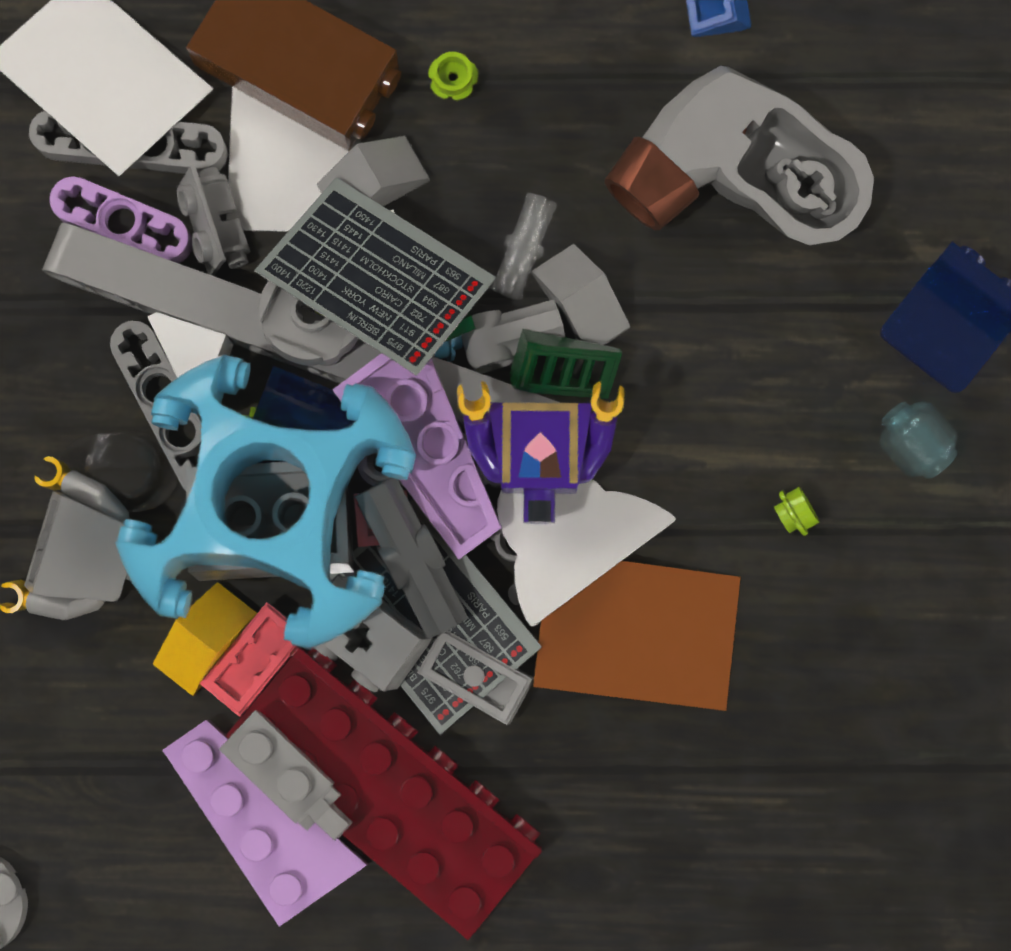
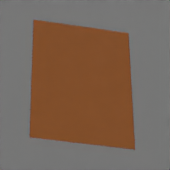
M628 561L619 562L541 620L538 643L542 648L537 651L533 687L726 711L741 577Z

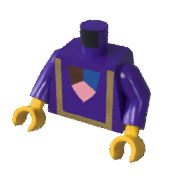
M481 381L483 394L476 401L465 399L462 384L459 385L457 388V399L460 410L465 414L464 425L468 450L486 479L493 483L501 484L502 493L524 494L523 523L554 524L555 494H576L578 484L592 481L611 452L617 415L624 406V388L619 386L618 398L612 402L603 401L599 397L601 382H598L594 385L591 403H491L489 388L484 381Z

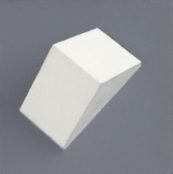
M158 312L148 316L151 326L177 378L206 361L225 354L230 356L234 344L226 334Z

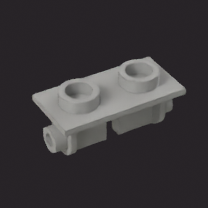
M191 165L177 188V199L183 215H189L194 230L192 245L198 262H204L207 273L212 276L216 275L224 262H227L231 269L246 265L248 263L247 254L250 253V248L240 219L221 221L220 215L233 213L236 210L226 175L220 174L218 167H209L200 171L198 176L195 165Z

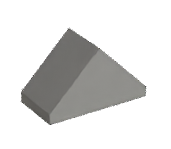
M401 136L356 144L317 183L320 192L323 193L337 177L375 202L385 206L424 185L430 179L406 137Z
M572 244L532 270V275L549 300H555L560 316L577 340L605 345L630 329V324L605 273L575 244Z

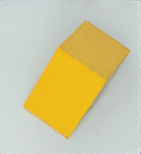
M217 582L190 607L185 618L179 617L175 620L153 665L189 694L195 696L202 687L199 683L256 616L257 612Z

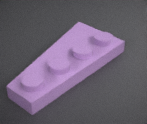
M381 353L333 389L334 393L342 401L346 384L354 385L357 383L372 386L397 414L409 435L416 453L412 473H409L407 480H400V482L458 560L502 528L475 461L468 450L467 442L432 358L416 376Z
M205 720L164 748L163 752L277 925L281 926L369 863L358 853L352 851L339 838L334 841L316 823L309 830H305L298 822L295 824L218 750L228 738L213 722Z

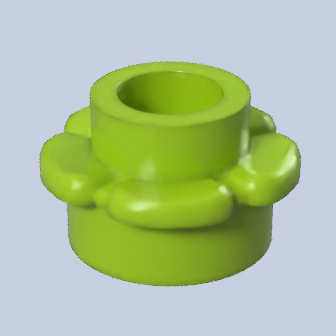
M459 52L442 54L433 61L428 72L429 78L432 79V91L442 99H447L448 97H452L456 101L465 99L472 93V85L478 80V71L475 64ZM451 73H455L458 75V78L455 81H451L448 76Z
M800 487L787 494L784 490L779 492L783 502L774 506L784 527L789 533L798 529L803 536H806L808 534L807 529L820 523L806 495Z

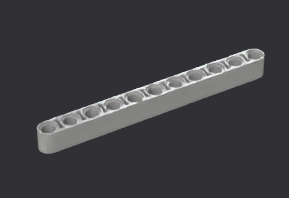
M60 224L42 268V271L47 275L67 284L149 314L158 312L226 334L236 346L340 384L381 354V352L358 339L354 347L342 355L341 359L334 365L322 366L319 364L308 366L291 362L280 356L264 337L258 310L261 293L71 224ZM302 308L298 310V313L304 316V323L313 324L315 321H322L324 319V316ZM432 356L433 363L460 428L465 429V414L460 410L457 399V388L461 384L464 398L469 401H476L481 398L483 394L481 381H484L489 388L491 403H560L535 393L515 390L511 384Z

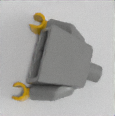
M48 456L43 460L56 466V476L51 481L35 476V482L51 490H61L62 493L52 492L26 581L14 580L2 584V587L12 588L17 592V604L2 603L0 604V609L5 613H14L27 609L31 614L69 620L99 610L105 601H118L125 579L131 581L122 564L115 543L118 539L120 527L124 526L125 519H129V511L106 485L77 471H71L69 466L63 461Z

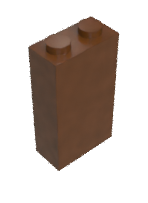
M215 0L186 47L194 66L347 151L350 150L356 138L362 141L368 135L376 118L373 110L382 96L385 98L391 96L401 77V71L398 70L399 64L396 49L307 0Z

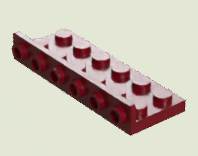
M296 646L290 653L292 655L230 729L226 737L229 739L255 710L262 712L335 782L333 786L341 795L333 804L352 821V824L342 835L464 938L469 940L533 859H536L543 851L542 847L535 842L541 833L517 813L509 820L494 806L500 799L478 780L475 779L468 786L456 776L454 771L459 765L437 746H434L428 752L414 741L413 738L418 731L399 714L394 712L388 719L372 706L378 697L370 690L359 684L355 679L347 685L332 672L338 665L334 660L322 655L314 647L306 651L303 647Z

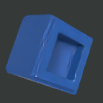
M686 0L693 37L737 32L751 28L747 0Z

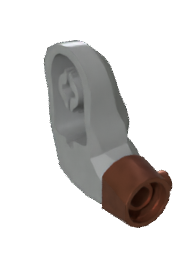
M719 66L692 81L667 103L642 138L634 137L605 178V185L614 198L632 216L653 230H661L698 198V188L711 184L719 194L730 201L754 210L786 237L807 245L839 241L858 227L871 206L874 176L864 153L850 141L833 134L798 103L730 67Z

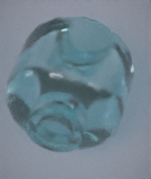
M905 401L893 407L882 419V423L886 427L881 433L879 445L908 477L923 475L926 479L932 478L945 470L957 456L955 446L958 440V433L930 402H917L911 406Z

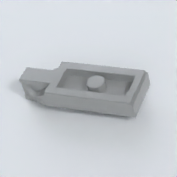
M255 710L218 749L295 824L298 822L305 830H309L316 823L335 841L352 824V821L333 804L341 795L333 786L335 782L259 710Z

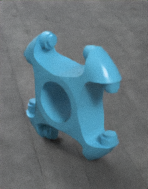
M225 354L188 370L154 397L151 423L155 426L177 430L179 424L186 425L188 423L190 413L201 416V447L196 478L185 508L172 533L162 543L156 545L158 535L151 533V525L125 519L124 526L120 527L118 539L115 542L132 583L141 596L160 616L175 619L187 616L191 605L192 592L186 590L185 581L175 578L184 568L195 565H227L257 568L310 590L314 599L312 609L300 607L297 614L290 613L284 631V640L291 641L292 645L310 649L331 641L349 631L366 619L382 603L385 585H383L384 577L381 575L358 571L357 577H348L345 589L333 586L330 579V550L334 518L357 465L366 456L378 453L376 465L383 468V475L394 479L407 480L409 473L413 471L416 453L399 417L388 402L372 386L357 383L354 385L346 384L341 401V410L347 411L348 420L356 422L351 427L339 431H306L274 427L247 418L222 406L221 401L224 393L236 395L239 388H246L251 367L250 363L243 362V359ZM265 460L285 461L301 468L310 481L309 503L302 518L291 529L270 539H247L230 531L225 517V497L233 480L242 471L251 465Z

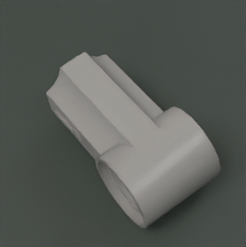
M553 299L503 314L499 310H493L472 315L476 329L463 334L462 342L470 370L486 373L513 363L522 329L565 337L559 310Z

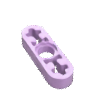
M80 177L64 178L51 191V208L64 223L83 228L176 263L183 262L191 252L192 237L182 221L172 215ZM81 191L83 199L89 205L98 208L96 218L90 211L80 207H75L72 213H70V208L64 203L67 196L75 198ZM118 209H129L135 215V223L132 229L124 234L112 233L108 228L110 215ZM148 225L152 231L166 236L173 229L179 244L177 247L168 245L165 251L161 252V246L157 240L144 234L146 226ZM142 238V243L138 244L137 242Z

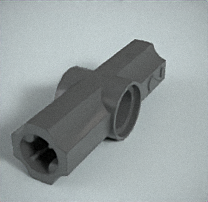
M386 479L355 495L358 502L357 505L380 545L377 550L398 591L400 589L403 590L426 637L429 639L443 634L468 619L464 611L465 608L443 569L446 566L443 557L426 525L420 524L398 479Z

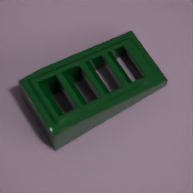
M522 329L509 377L515 390L592 398V391L597 382L589 380L595 360L605 361L599 382H601L599 397L608 399L623 352L620 348ZM539 355L547 356L542 372L535 370ZM558 357L565 358L561 375L553 374ZM585 359L579 379L572 378L576 360Z

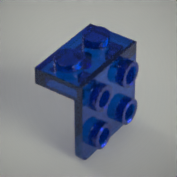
M951 242L936 258L880 329V335L883 340L952 393H959L967 387L1011 332V279L1006 277L1000 279L985 267L986 262L978 252L968 246L962 245L959 247L954 242Z

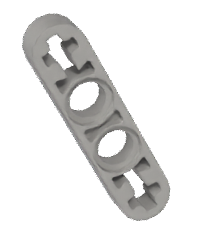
M45 110L38 113L31 121L29 138L35 148L46 158L57 161L106 165L80 141L81 148L77 149L78 145L73 138L58 137L55 140V144L51 145L43 135L44 132H52L54 125L58 124L65 134H72ZM177 122L164 134L167 137V147L161 155L148 157L143 154L129 168L186 174L188 168L191 165H195L198 175L200 171L209 167H218L220 171L227 161L228 148L220 132L214 127L205 124ZM177 136H182L181 141L185 147L194 148L201 147L202 140L208 139L212 148L216 149V151L207 153L205 160L199 161L194 151L178 150ZM178 151H180L181 156L179 160L176 159Z
M140 321L122 323L111 336L110 347L112 354L181 486L186 491V467H195V465L189 459L181 465L180 459L195 456L200 452L201 416L190 413L188 420L194 424L196 434L193 441L185 447L173 446L168 437L169 429H164L151 423L153 418L151 411L154 403L146 397L145 391L148 382L158 376H165L171 382L177 379L155 332L148 325ZM136 334L141 340L148 339V341L141 345L146 358L152 364L156 363L160 358L161 363L147 366L143 369L137 357L131 352L124 353L130 347L128 338ZM135 371H140L136 376L134 375Z

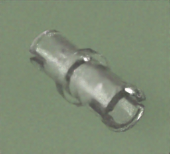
M533 193L526 194L525 203L513 234H507L503 243L507 250L496 279L492 283L491 289L497 293L503 291L501 295L522 300L523 291L536 259H541L545 249L541 244L553 212L557 208L555 202L548 200V203H545L547 198Z

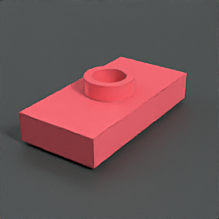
M266 602L199 684L236 715L241 717L292 656L290 653L296 645H292L291 641L284 640V631L288 618L270 603Z

